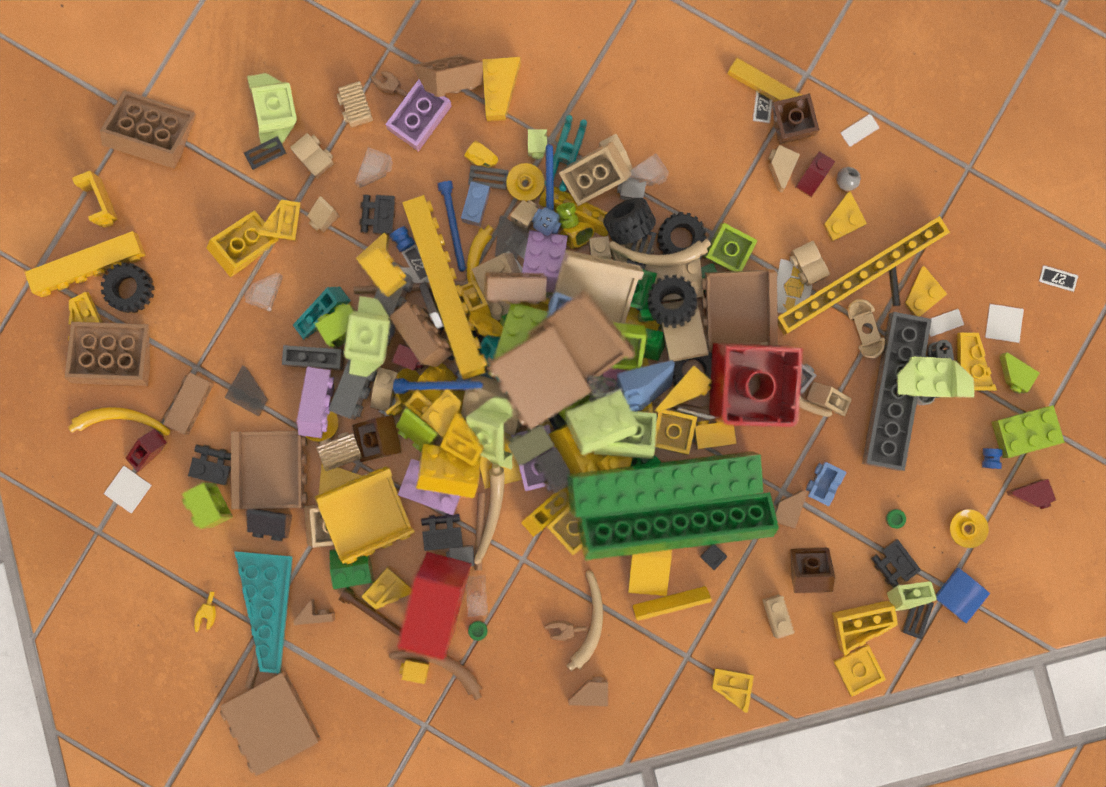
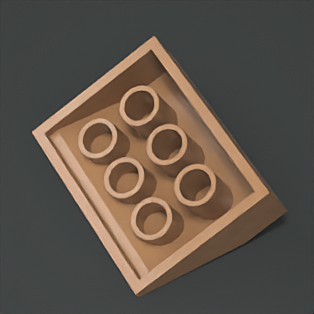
M124 90L100 130L102 146L174 169L182 156L196 113Z
M71 322L65 378L70 383L148 386L150 372L148 324Z

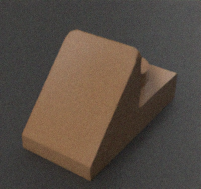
M312 599L293 623L294 625L333 622L335 620V612L329 613V609L318 610V614H315L314 599Z

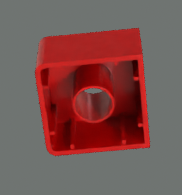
M713 343L709 415L715 417L713 418L714 420L727 425L795 426L798 423L803 348L788 345ZM758 373L761 379L760 388L755 394L750 395L748 391L749 380Z
M431 552L426 553L414 578L398 649L445 660L455 632L472 563Z

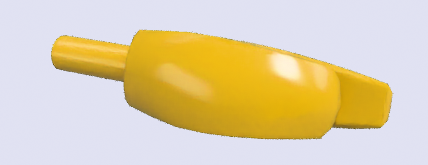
M213 591L209 592L207 603H203L196 612L194 618L195 632L199 631L203 617L208 620L206 630L210 629L215 622L216 608L214 605H211L214 596Z

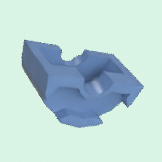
M827 462L823 464L818 463L814 471L816 476L813 481L810 480L808 482L806 491L809 492V497L830 506L836 490L847 472Z

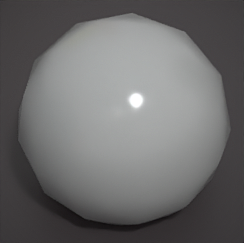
M845 167L838 172L836 180L841 189L851 191L859 186L861 177L856 169Z

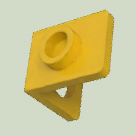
M396 393L394 395L396 403L386 411V414L389 416L398 415L403 410L402 407L405 406L398 399Z

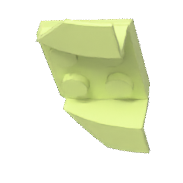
M266 73L247 76L259 127L260 143L262 144L276 136L283 143L297 122L290 83L281 82ZM274 142L268 146L263 147L262 150L272 148L278 144L277 142Z
M360 296L358 312H352L350 315L344 353L346 359H351L349 374L367 377L384 363L390 318L378 299Z
M910 357L908 364L897 375L898 394L924 397H974V378L955 360L950 358Z
M494 396L468 415L466 422L484 447L480 456L486 457L493 464H499V466L512 469V453L504 451V422L512 417V407L507 399Z

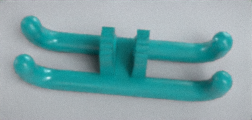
M571 115L565 117L564 126L553 157V179L560 162L569 165L576 161L587 128V121L585 119L580 121L577 135L572 145L566 141L573 117ZM562 179L559 190L564 192L567 186Z

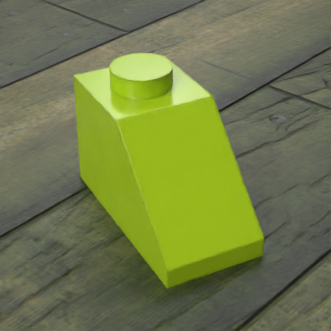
M1008 352L1000 356L1006 384L1011 386L1010 389L1017 394L1027 393L1040 372Z

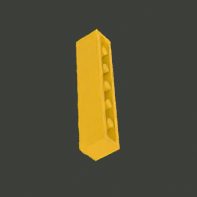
M132 231L25 272L32 294L44 297L50 295L51 291L55 289L63 290L68 288L71 283H82L87 280V277L92 275L94 277L103 275L109 268L114 269L116 264L121 265L122 263L140 261V257L145 256V252L138 234Z

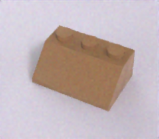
M456 55L413 65L425 91L434 94L435 97H443L445 93H459L462 89L471 90L475 89L476 86L483 85V62L466 56Z

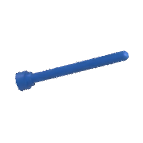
M547 144L546 207L554 211L553 146Z
M444 181L437 184L438 191L444 196L458 270L464 272L466 266L451 197L452 189H454L452 181Z
M396 378L393 383V389L396 394H405L409 390L481 389L483 387V382L481 381L409 382L404 378Z

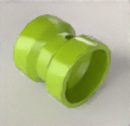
M564 203L556 208L557 214L561 218L559 222L562 228H572L578 225L579 220L578 216L575 215L576 208L574 203Z

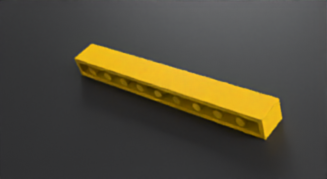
M424 195L402 202L462 379L466 380L484 374V366H487L484 355H479L478 349L481 346L478 338H473L472 331L475 330L474 326L466 318L465 314L469 312L466 303H461L460 297L463 294L460 286H455L454 279H457L454 268H449L448 262H451L448 251H443L442 246L445 245L442 234H437L436 229L439 228L436 217L432 218L430 212L434 211L430 200L426 201Z
M939 216L778 316V327L783 335L788 334L944 237L950 231Z

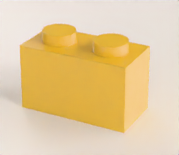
M709 420L697 422L698 426H695L694 430L696 450L736 444L734 425H727L719 421L709 424Z

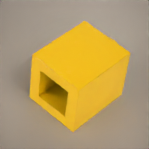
M406 659L405 663H401L399 674H402V680L425 684L430 663Z

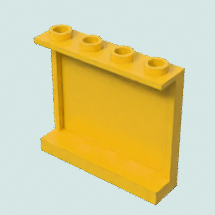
M387 466L314 496L338 557L343 564L353 563L357 560V557L362 555H371L375 552V549L380 547L387 548L398 539L405 540L411 536L410 534L415 532L411 528L391 478V471Z

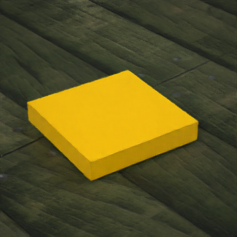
M868 644L833 661L851 697L886 680Z

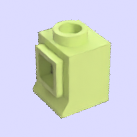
M528 129V156H532L533 159H543L544 153H546L547 129Z

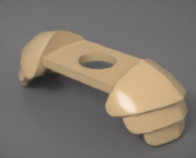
M856 299L848 306L847 312L848 318L854 319L862 342L859 350L867 358H877L884 351L885 339L880 336L873 315L875 309L867 300ZM865 323H870L873 326V331L870 334H865L862 331V326Z

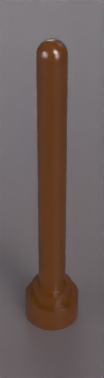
M346 587L338 600L344 604L351 603L400 637L402 631L400 627L355 597L353 590Z

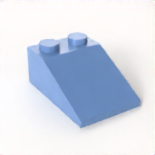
M671 360L617 373L616 391L622 389L621 392L631 411L637 412L644 409L672 386L674 361Z

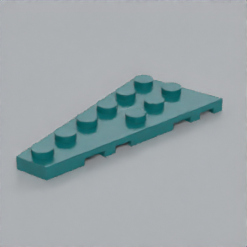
M234 551L260 672L280 674L293 556Z

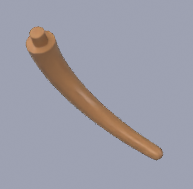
M405 650L394 651L389 654V658L392 660L418 659L437 664L456 676L465 687L468 695L472 694L475 700L482 697L479 691L482 687L477 682L475 676L462 664L448 656L443 661Z

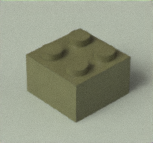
M536 425L531 429L528 428V433L522 437L518 434L510 439L511 443L508 444V447L519 466L524 465L554 447L542 425L539 427Z

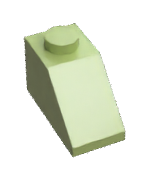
M931 581L899 585L887 592L889 602L895 606V611L911 609L937 600Z

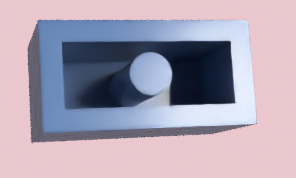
M475 182L470 183L461 216L462 222L481 226L490 194V186Z

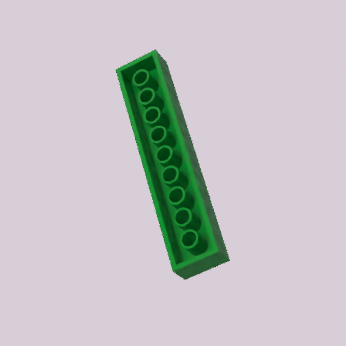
M753 451L567 474L570 513L575 517L763 493L761 454Z
M770 492L582 516L578 522L585 560L774 537L779 529Z

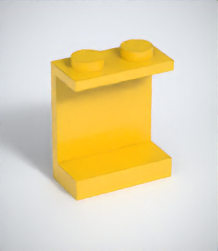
M87 171L73 177L74 184L83 191L89 192L94 190L102 211L88 216L89 220L100 227L113 225V222L118 220L102 179L92 171Z

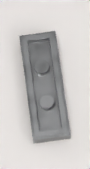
M423 282L419 284L431 319L439 329L444 326L440 312L427 283Z

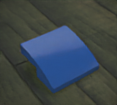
M957 567L937 592L936 598L945 608L967 624L990 593Z

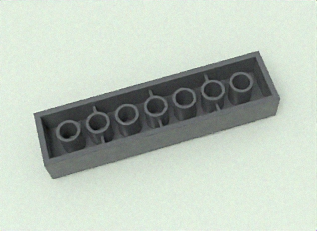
M405 272L403 273L406 275L404 278L406 284L391 296L387 297L379 287L374 298L380 301L388 316H391L407 302L405 300L407 292L410 293L413 288V278ZM392 338L387 340V346H389ZM349 359L329 411L356 420V417H360L364 407L361 405L364 399L367 400L371 391L369 385L371 381H375L378 371H373L367 377L349 374L351 359Z
M892 312L888 316L884 338L885 348L881 354L862 464L905 471L918 396L898 394L897 375L908 364L910 357H925L932 319Z

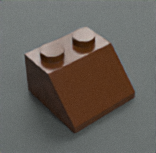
M810 93L772 103L774 127L779 144L814 136L820 130Z
M393 415L373 418L352 425L355 440L362 457L360 462L401 453Z
M829 548L791 549V578L794 593L833 592L835 573Z

